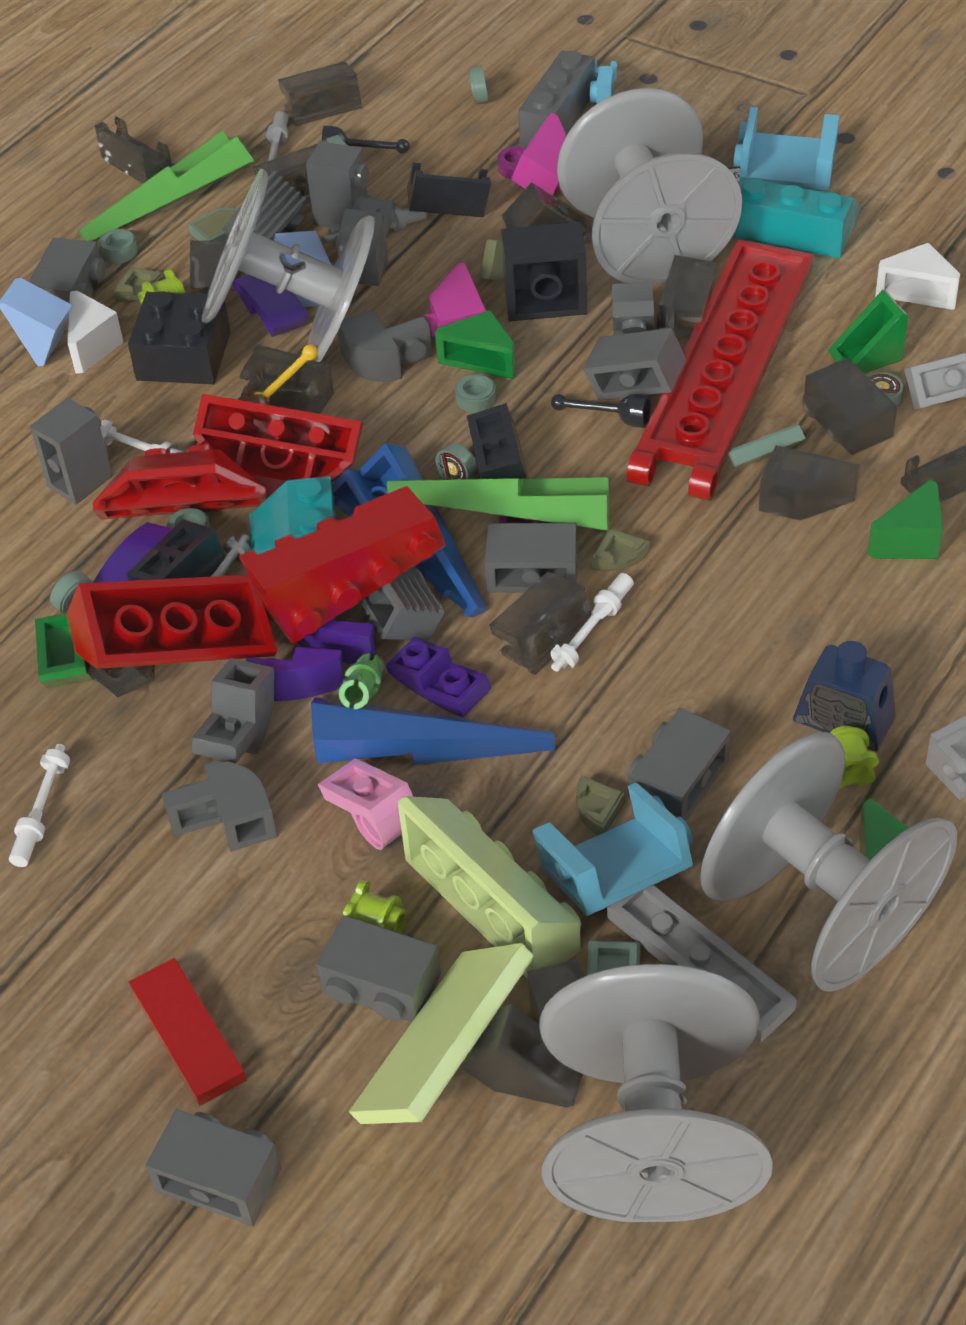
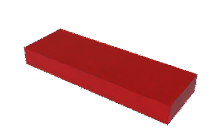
M175 957L128 981L132 993L199 1106L247 1081L243 1068Z

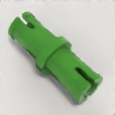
M371 653L364 654L347 669L344 676H348V678H344L339 690L340 701L345 707L349 708L352 701H354V709L362 708L367 704L369 698H372L378 692L380 686L376 684L381 683V678L385 672V664L378 655L375 654L371 661L369 660Z

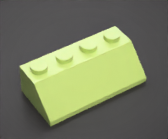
M405 796L398 801L405 860L494 947L523 943L534 955L523 975L534 986L581 951V921L574 909L565 902L559 903L547 892L544 883L534 872L528 871L526 873L514 861L511 852L502 842L498 840L493 842L482 831L480 824L470 812H461L448 799Z

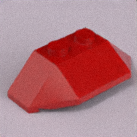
M202 394L193 435L200 445H210L213 447V450L220 449L266 488L268 495H272L287 480L330 476L332 484L347 469L354 465L364 423L357 420Z
M193 445L187 448V452L170 453L169 449L154 448L146 450L144 456H133L92 503L95 514L101 520L174 514L186 508L212 511L259 507L269 498V495L262 484L220 449L213 450V447L210 445Z

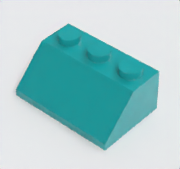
M740 177L738 183L742 194V211L732 238L840 259L860 213V205L854 198L841 196L833 192L825 193L804 189L796 185H783L763 181L758 178Z
M330 476L287 480L249 515L250 549H254L257 555L275 548L274 541L289 534H292L297 539L316 531L318 522L332 516L336 519Z

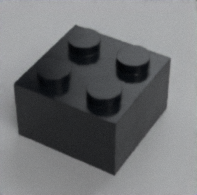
M581 222L501 229L504 290L508 322L587 315L586 250Z
M146 291L128 342L136 381L214 385L231 332L225 300L215 318L209 323L202 322V314L208 294Z

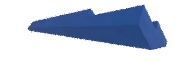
M385 443L358 471L347 469L332 484L334 505L347 514V518L353 515L355 507L387 494V481L423 479L406 447ZM424 504L435 517L446 546L435 552L428 559L415 565L416 569L422 573L426 580L435 586L434 590L442 596L450 598L460 606L466 616L475 617L488 610V607L437 507Z
M314 697L311 702L313 743L317 764L353 760L354 758L365 759L412 754L414 765L555 750L554 733L550 731L368 704L362 708L354 709V702L348 708L340 700Z

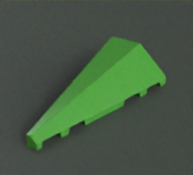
M221 131L171 168L167 166L79 229L78 233L85 241H94L111 230L126 226L248 168L254 162V159L237 136L229 140L224 131Z
M610 477L387 481V494L408 486L419 500L427 505L553 523H576V526L609 530Z

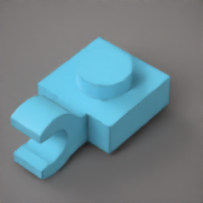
M595 61V81L590 82V103L598 104L613 96V86L617 80L616 61H611V66H599V68L597 67V61Z

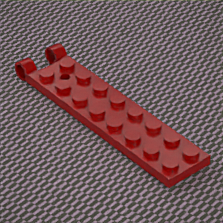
M737 240L683 350L686 362L672 392L662 393L636 449L633 450L630 456L626 474L627 482L649 487L655 476L657 462L661 459L694 467L690 476L688 496L707 501L712 500L720 472L729 455L728 453L733 446L812 269L813 254Z

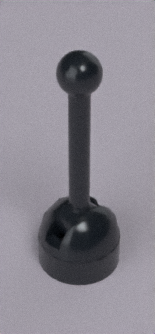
M323 126L322 142H327V138L339 135L348 146L395 149L401 154L407 153L410 149V144L405 139H400L397 142L348 139L346 133L341 128Z
M556 394L551 399V406L558 411L568 407L616 412L626 425L646 428L650 419L651 398L650 395L629 394L619 404L566 399L564 395Z

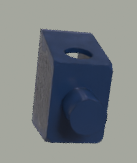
M846 641L840 644L839 647L834 645L826 646L808 677L794 713L793 721L828 733L840 726H852L863 729L869 737L867 748L878 751L896 715L891 668L883 662L868 658L867 649L860 642Z

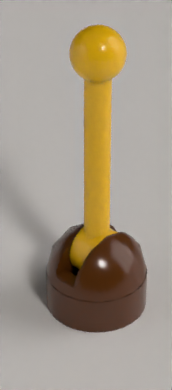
M313 344L306 345L302 350V355L264 392L257 390L247 391L237 400L270 405L268 398L307 361H313L318 357L317 347Z

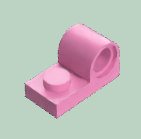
M354 758L318 784L324 799L350 812L361 834L376 849L382 850L402 835L398 801L405 796H413L407 782Z

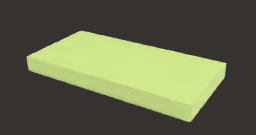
M523 943L461 952L351 1107L349 1113L360 1124L422 1122L531 963L534 955Z

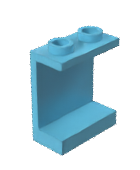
M750 107L748 122L741 121L738 144H736L733 166L740 167L739 179L740 177L758 178L777 184L796 185L804 189L829 191L840 115H824L820 139L756 133L758 108Z
M636 782L628 786L635 818L574 846L550 822L532 830L542 870L586 916L693 866L689 845L693 843V837L686 821L680 816L676 818L665 808L658 796H651Z

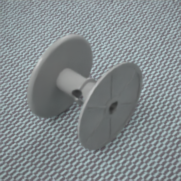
M638 88L608 97L593 106L575 123L566 136L559 153L557 175L564 196L577 210L594 218L592 246L595 256L608 274L625 283L652 282V285L685 278L711 262L723 250L733 236L741 216L742 194L737 179L723 163L715 158L701 154L703 131L699 117L692 106L675 93L656 88Z
M261 169L248 190L223 249L202 314V322L209 323L215 318L239 270L275 285L278 294L287 290L319 304L308 344H313L317 347L318 357L313 361L307 362L310 366L316 367L334 340L355 293L370 249L375 218L368 215L356 224L335 266L300 252L298 244H294L290 248L254 233L253 231L268 185V174L264 169ZM285 253L303 262L291 265L286 261L283 262L280 254Z
M816 732L796 740L777 753L740 791L723 815L711 837L703 858L700 878L702 889L708 897L716 901L728 902L755 892L777 876L790 863L804 874V883L809 889L822 888L838 902L819 934L811 962V973L815 984L823 991L832 992L845 988L863 977L890 953L913 928L936 895L950 868L957 846V830L955 825L947 819L930 818L909 827L884 846L871 860L852 847L853 841L851 838H845L843 833L835 835L830 828L822 823L833 804L842 781L845 767V752L842 743L832 733Z
M643 964L617 967L588 975L567 985L548 1001L541 1013L539 1023L541 1038L547 1049L557 1060L577 1072L601 1080L624 1083L618 1089L616 1099L620 1106L625 1109V1112L599 1117L571 1129L558 1138L549 1148L542 1163L541 1174L546 1188L555 1198L577 1211L603 1219L620 1222H675L700 1219L728 1211L747 1202L766 1186L773 1171V1161L766 1144L754 1132L737 1122L714 1114L682 1109L687 1100L683 1095H679L686 1089V1085L681 1081L700 1077L723 1068L740 1057L754 1041L759 1028V1012L754 1000L744 989L729 979L697 968L668 964Z

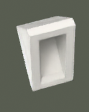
M925 243L880 260L875 296L883 289L894 300L954 310L957 301L960 273L929 243Z
M79 291L70 292L72 308L69 314L68 346L75 373L78 374L87 371L124 342L117 312Z

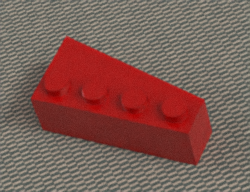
M404 486L355 507L353 515L339 520L334 519L332 516L318 522L317 530L297 539L292 534L275 540V548L257 555L253 549L239 555V558L267 611L291 643L295 644L305 636L314 633L319 627L342 612L354 607L359 601L379 588L391 583L396 577L413 566L428 559L435 552L446 546L435 517L408 486Z

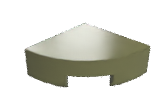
M487 239L480 278L501 279L504 277L502 242Z
M130 267L113 290L116 301H139L138 293L143 291V282L148 281L152 284L166 279L164 273Z
M609 528L591 557V567L604 571L621 570L631 567L643 560L650 552V541Z
M581 775L576 788L577 811L584 825L596 835H600L608 831L624 805L625 792Z

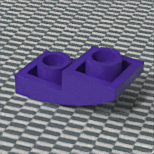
M246 275L233 281L232 285L251 315L258 313L272 337L306 325L309 315L292 292L284 290L281 294H278L275 285L251 275Z
M149 522L137 528L115 549L93 582L129 581L126 573L173 528Z
M333 618L319 627L314 633L296 642L305 648L341 650L343 663L348 664L356 663L362 655L371 653L369 659L371 661L375 654L377 655L374 626L369 623L335 621Z
M413 637L385 665L387 672L410 690L431 703L463 718L492 689L488 675L453 663L447 648Z
M296 647L292 661L276 658H246V662L274 668V701L297 700L330 693L340 689L345 678L341 650Z

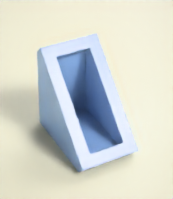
M22 278L14 279L0 299V309L37 366H44L62 338L72 305Z

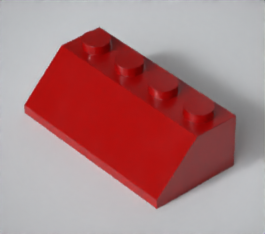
M249 575L79 583L67 611L75 651L96 669L229 660L230 658L274 657L278 652L264 603Z

